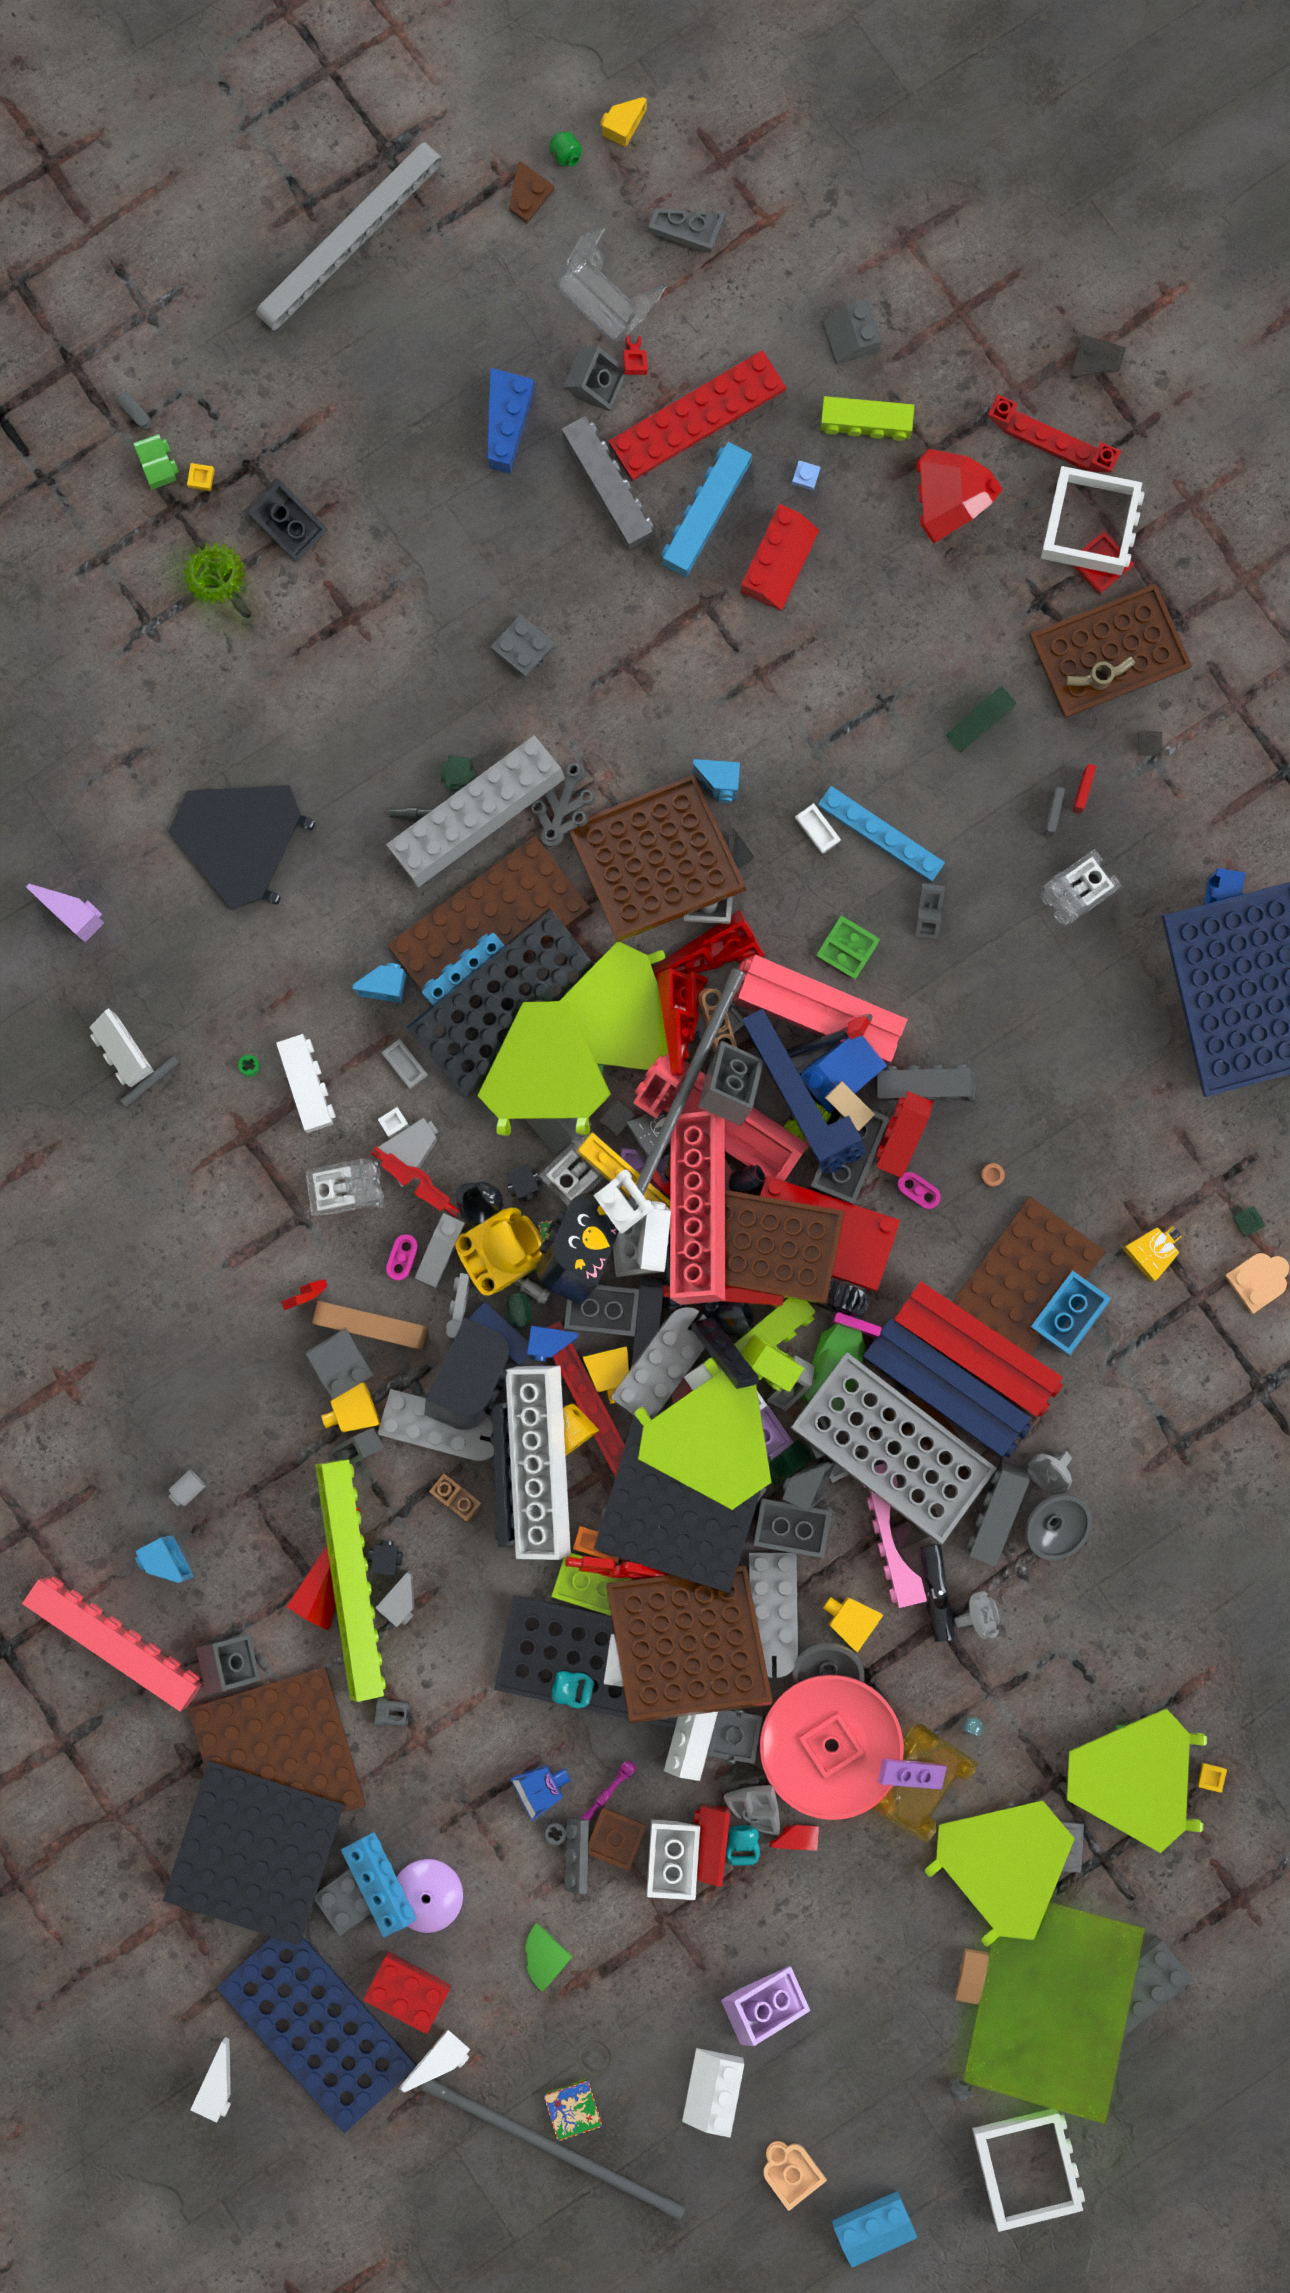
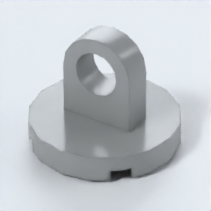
M1066 1449L1058 1451L1053 1456L1036 1454L1028 1462V1474L1039 1488L1052 1490L1051 1494H1063L1072 1483L1071 1474L1066 1468L1072 1456Z
M981 1591L971 1596L969 1603L970 1613L953 1618L956 1628L973 1624L974 1629L982 1639H991L998 1635L999 1630H996V1625H999L1000 1622L998 1609L995 1601L991 1597H987V1592Z

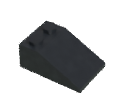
M274 479L244 510L245 514L295 562L328 530L280 479Z

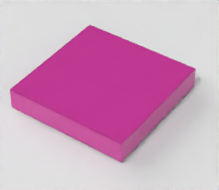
M839 1312L834 1314L831 1320L833 1324H839L860 1331L862 1334L874 1338L880 1335L882 1329L880 1326Z

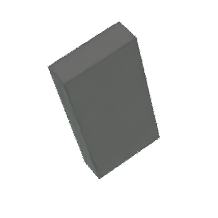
M1057 787L1052 793L1043 833L1044 836L1053 837L1056 832L1065 788Z

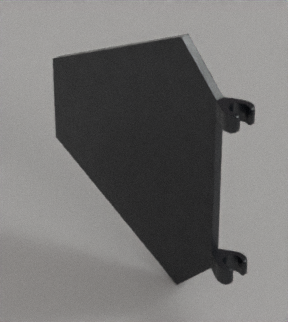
M290 785L189 790L168 832L229 907L234 910L260 899H265L275 905L279 904L281 897L277 893L267 890L297 824L311 831L316 823L313 819L300 814Z

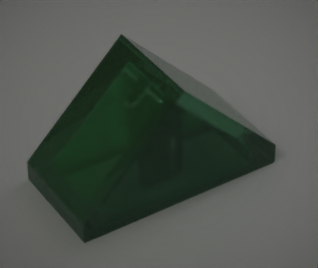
M799 1439L770 1460V1476L774 1486L794 1474L812 1459Z

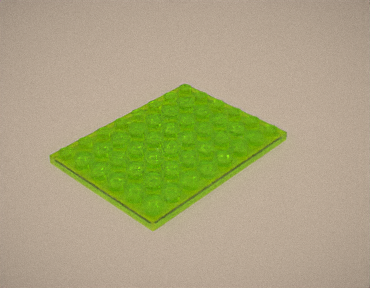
M1049 1902L1034 1940L999 1936L991 1946L963 2082L1106 2124L1146 1928Z

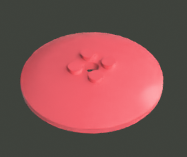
M820 1675L793 1685L775 1701L763 1724L760 1754L767 1779L774 1786L776 1793L787 1804L799 1812L815 1818L838 1820L854 1817L870 1810L889 1793L893 1785H882L878 1782L883 1759L903 1760L904 1744L897 1716L888 1702L876 1690L857 1679L847 1676ZM828 1739H835L838 1742L839 1747L835 1751L826 1749L825 1742Z

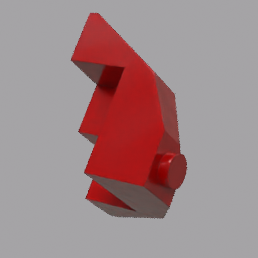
M928 449L917 462V472L921 473V484L918 485L919 503H923V515L920 516V522L932 543H936L974 519L992 504L1003 490L993 473L969 456Z

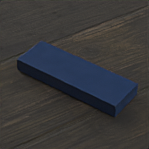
M486 1302L469 1318L503 1335L509 1346V1356L520 1366L531 1356L527 1354L529 1342Z

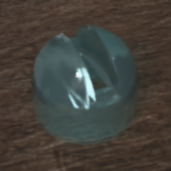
M972 1717L965 1722L962 1730L980 1737L983 1725L978 1718Z

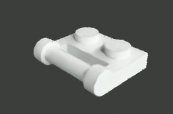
M628 1170L621 1171L613 1181L593 1195L620 1233H624L654 1208L651 1201L645 1199L632 1181V1175ZM624 1185L639 1205L637 1210L632 1208L619 1189L621 1186Z

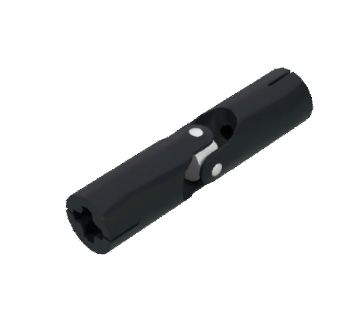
M941 1544L921 1546L924 1576L929 1586L927 1594L934 1642L955 1639L948 1590L945 1586L946 1573ZM933 1598H944L943 1605L937 1608Z

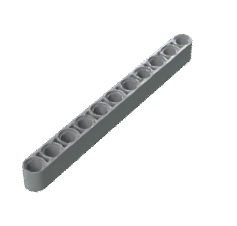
M426 142L421 143L260 304L256 315L272 330L278 329L437 170L442 162V157Z

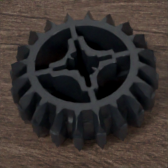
M831 1280L827 1305L811 1303L832 1312H839L852 1317H861L864 1315L865 1310H867L869 1297L865 1292L856 1287Z

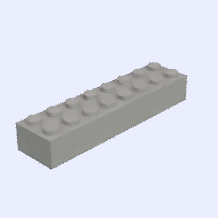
M534 735L386 845L415 885L420 887L550 789L565 779L562 769Z

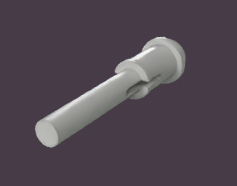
M520 1278L514 1282V1284L521 1287L520 1291L538 1300V1304H545L551 1296V1292L548 1291L547 1287L544 1289L529 1278L526 1280Z

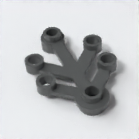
M575 762L567 767L566 775L568 779L560 801L554 792V788L545 793L555 814L552 823L546 814L547 807L542 801L536 800L531 805V810L539 817L544 828L541 833V839L549 847L560 845L564 834L578 826L586 825L588 821L587 816L582 811L577 810L585 805H592L594 803L595 795L590 790L582 791L580 798L569 803L576 783L582 782L586 777V770L580 763ZM575 768H578L575 774H571ZM586 795H591L589 800H584ZM542 805L541 810L536 811L537 806ZM575 812L572 820L562 824L564 817ZM583 816L582 821L577 822V818ZM555 832V835L549 838L550 833Z

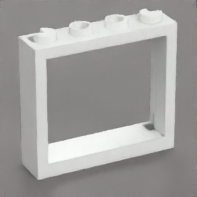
M1062 466L1041 559L1122 575L1124 567H1129L1131 554H1127L1128 548L1133 547L1136 533H1132L1133 526L1138 525L1140 513L1136 512L1138 505H1142L1145 492L1141 491L1142 482ZM1067 482L1132 495L1119 558L1054 545Z
M1056 2108L972 2128L998 2232L1083 2211L1081 2202H1085L1082 2188L1077 2187L1075 2179L1079 2177L1076 2163H1071L1069 2154L1073 2153L1070 2139H1065L1063 2131L1067 2129L1065 2117L1063 2114L1060 2115ZM1053 2123L1072 2201L1005 2217L986 2139Z

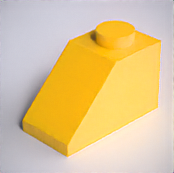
M642 97L612 106L609 113H605L601 119L602 136L626 147L647 110V99Z

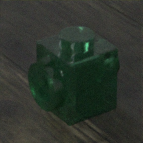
M448 756V762L443 761L441 783L446 784V788H450V791L458 792L473 781L476 771L472 770V759Z

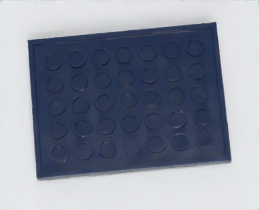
M1290 882L1162 915V922L1203 1097L1290 1074Z

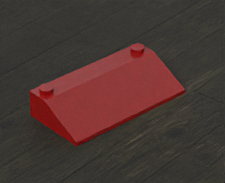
M766 1176L759 1196L845 1212L832 1277L877 1292L900 1220Z

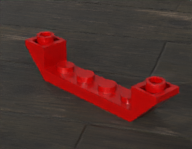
M997 394L987 416L1005 434L1086 471L1112 472L1121 454L1120 450L1103 442H1100L1099 447L1096 448L1016 411L1018 403Z

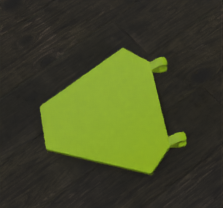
M616 942L560 1000L569 1002L597 1064L649 1070L660 1055L665 1057L668 1053L659 989L651 964L665 959L663 950L646 955L622 942Z
M554 1001L522 1003L478 1097L499 1118L497 1123V1134L510 1135L511 1126L509 1119L578 1118L576 1133L588 1135L590 1133L588 1118L611 1094L569 1002Z
M709 1358L704 1364L713 1375L712 1378L654 1419L650 1418L644 1407H640L635 1411V1416L644 1426L638 1459L733 1510L771 1483L770 1469L756 1385L736 1389L726 1374L721 1371L714 1358Z
M1165 1708L1070 1750L1068 1756L1067 1800L1161 1853L1185 1830L1193 1832L1203 1831L1201 1820L1186 1819L1189 1744L1206 1745L1207 1736L1203 1733H1188L1169 1710Z
M1044 1801L939 1825L937 1859L925 1869V1873L932 1877L943 1867L993 1928L982 1937L981 1941L985 1946L992 1944L999 1936L1034 1940L1075 1838Z

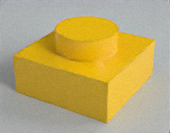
M191 463L187 482L188 488L211 491L214 467Z
M1202 1762L1197 1786L1222 1793L1227 1769Z

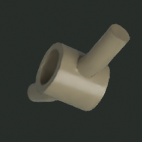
M1128 657L1116 667H1113L1108 662H1099L1087 676H1067L1066 685L1086 686L1090 684L1094 689L1103 690L1109 686L1114 676L1124 673L1135 664V661L1132 657ZM1096 672H1104L1107 675V680L1098 679Z

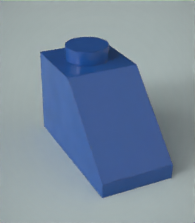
M531 1326L527 1354L532 1355V1360L546 1362V1357L552 1358L578 1339L579 1333Z

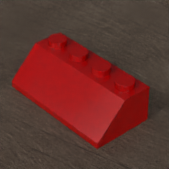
M779 504L741 584L740 593L782 611L819 533V529L801 513Z

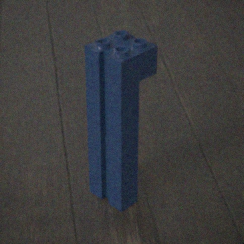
M761 1009L742 1019L751 1042L760 1058L764 1060L763 1064L823 1173H834L841 1169V1165L846 1162H855L862 1158V1154L865 1153L863 1140L850 1116L848 1115L827 1126L764 1010Z
M893 1319L888 1321L880 1335L863 1356L869 1363L978 1440L980 1445L1001 1460L1005 1456L1011 1457L1017 1448L1016 1440L1019 1437L1024 1439L1031 1429L1029 1416Z

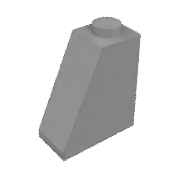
M422 1118L378 1148L387 1155L392 1153L407 1166L420 1168L438 1140L435 1136L438 1131L432 1121L427 1123ZM398 1181V1183L400 1184V1186H401L403 1189L406 1188V1187L409 1185V1183H408L406 1186H403V1185Z

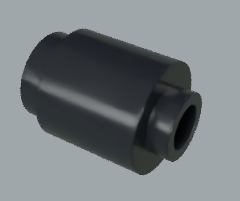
M749 1165L732 1173L729 1185L734 1192L746 1193L761 1186L762 1182L765 1181V1174L759 1165Z

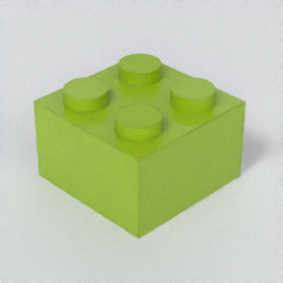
M753 1334L741 1353L759 1376V1379L765 1380L778 1391H781L783 1388L790 1392L805 1369L791 1356Z

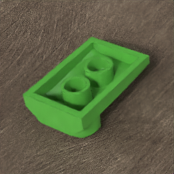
M835 1324L830 1329L821 1333L811 1363L815 1366L812 1386L800 1399L808 1402L812 1399L846 1352L862 1363L866 1350L862 1332ZM848 1379L846 1381L845 1388L847 1391H853L854 1380ZM834 1398L831 1406L835 1411H841L843 1402L839 1398Z

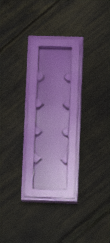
M883 1759L878 1782L882 1785L942 1789L947 1766L942 1763Z

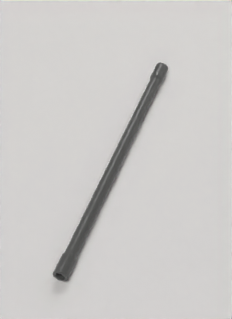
M732 968L722 996L636 1183L643 1196L733 997L745 976V973L739 969ZM631 1195L628 1202L634 1210H637L639 1205Z
M434 2079L423 2083L420 2088L424 2092L438 2099H443L658 2208L661 2212L679 2221L684 2214L685 2206L644 2188L449 2089L446 2085Z

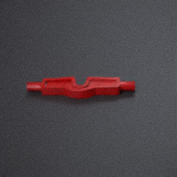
M377 1146L374 1148L381 1156L374 1151L371 1154L382 1162L381 1166L391 1173L403 1186H406L413 1178H418L420 1184L417 1186L414 1194L430 1203L439 1211L443 1209L453 1218L456 1217V1214L450 1208L456 1213H459L460 1210L449 1202L450 1198L432 1185L431 1179L424 1171L417 1167L407 1166L392 1153L387 1155Z
M567 1556L565 1560L566 1567L579 1568V1571L601 1574L610 1578L646 1579L668 1576V1573L633 1562H625L620 1566H615V1562L612 1559L587 1556L581 1559Z

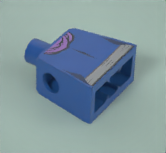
M548 1765L511 1777V1782L531 1821L562 1799L563 1794L560 1787L571 1781L565 1768L553 1774Z

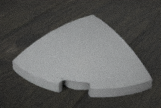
M773 1785L747 1787L724 1795L727 1806L738 1819H741L743 1816L747 1822L751 1823L750 1826L755 1827L760 1832L772 1835L780 1834L779 1810Z

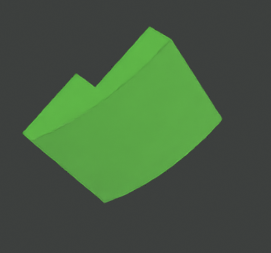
M841 915L816 956L856 980L881 939Z

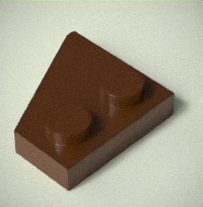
M520 161L517 166L509 211L528 224L552 194L554 185Z

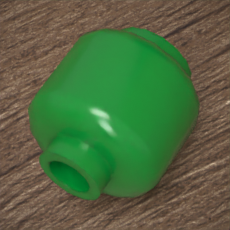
M558 132L550 141V153L559 165L563 167L574 166L580 161L583 151L582 145L571 132Z

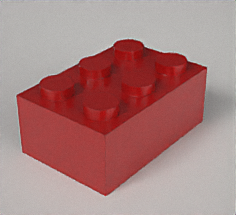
M907 1091L905 1098H899L893 1117L890 1118L885 1135L882 1137L877 1148L878 1150L875 1158L878 1159L877 1168L903 1178L929 1120L933 1101Z
M388 1951L363 2001L427 2034L450 1991L451 1984Z

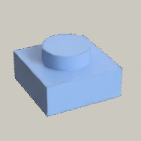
M799 461L792 485L814 491L820 467Z

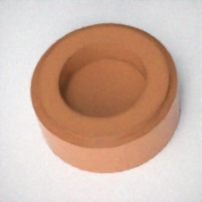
M995 1163L986 1165L981 1171V1180L989 1187L1000 1185L1005 1178L1003 1168Z

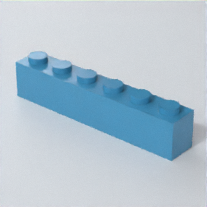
M730 442L727 443L725 448L721 447L715 458L718 461L714 468L712 466L709 467L704 477L706 479L704 486L697 488L694 494L695 502L692 506H687L683 514L685 519L682 525L678 524L672 534V537H674L670 545L666 544L661 554L663 566L686 578L752 460L751 453Z

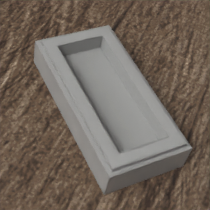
M400 1038L381 1052L410 1090L428 1076Z

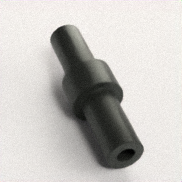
M409 806L407 809H389V818L417 820V818H423L433 809H417V807Z

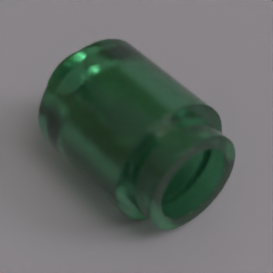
M526 1293L508 1295L506 1307L509 1324H514V1328L528 1326V1321H532L529 1298H526Z

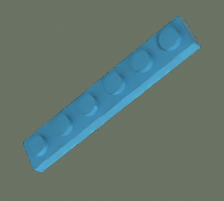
M830 786L818 804L819 808L931 883L945 864L944 861L832 786Z

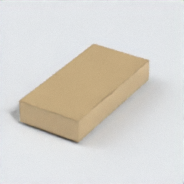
M842 1081L825 1097L843 1117L850 1116L857 1131H860L875 1115Z

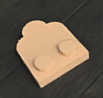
M1259 1253L1227 1273L1225 1277L1250 1313L1254 1314L1286 1290L1287 1282L1285 1277L1289 1273V1264L1282 1257L1270 1258L1266 1254Z
M774 2141L768 2146L766 2150L768 2162L764 2168V2177L788 2211L827 2181L824 2174L800 2144L794 2143L787 2146L784 2142Z

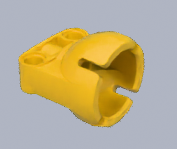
M506 1208L466 1233L460 1234L455 1243V1248L477 1289L483 1295L489 1296L502 1291L505 1287L537 1269V1263L541 1256L539 1248L543 1240L533 1222L527 1216H522L519 1209ZM467 1238L471 1240V1248L467 1245ZM489 1279H492L494 1282V1288H491L489 1285Z

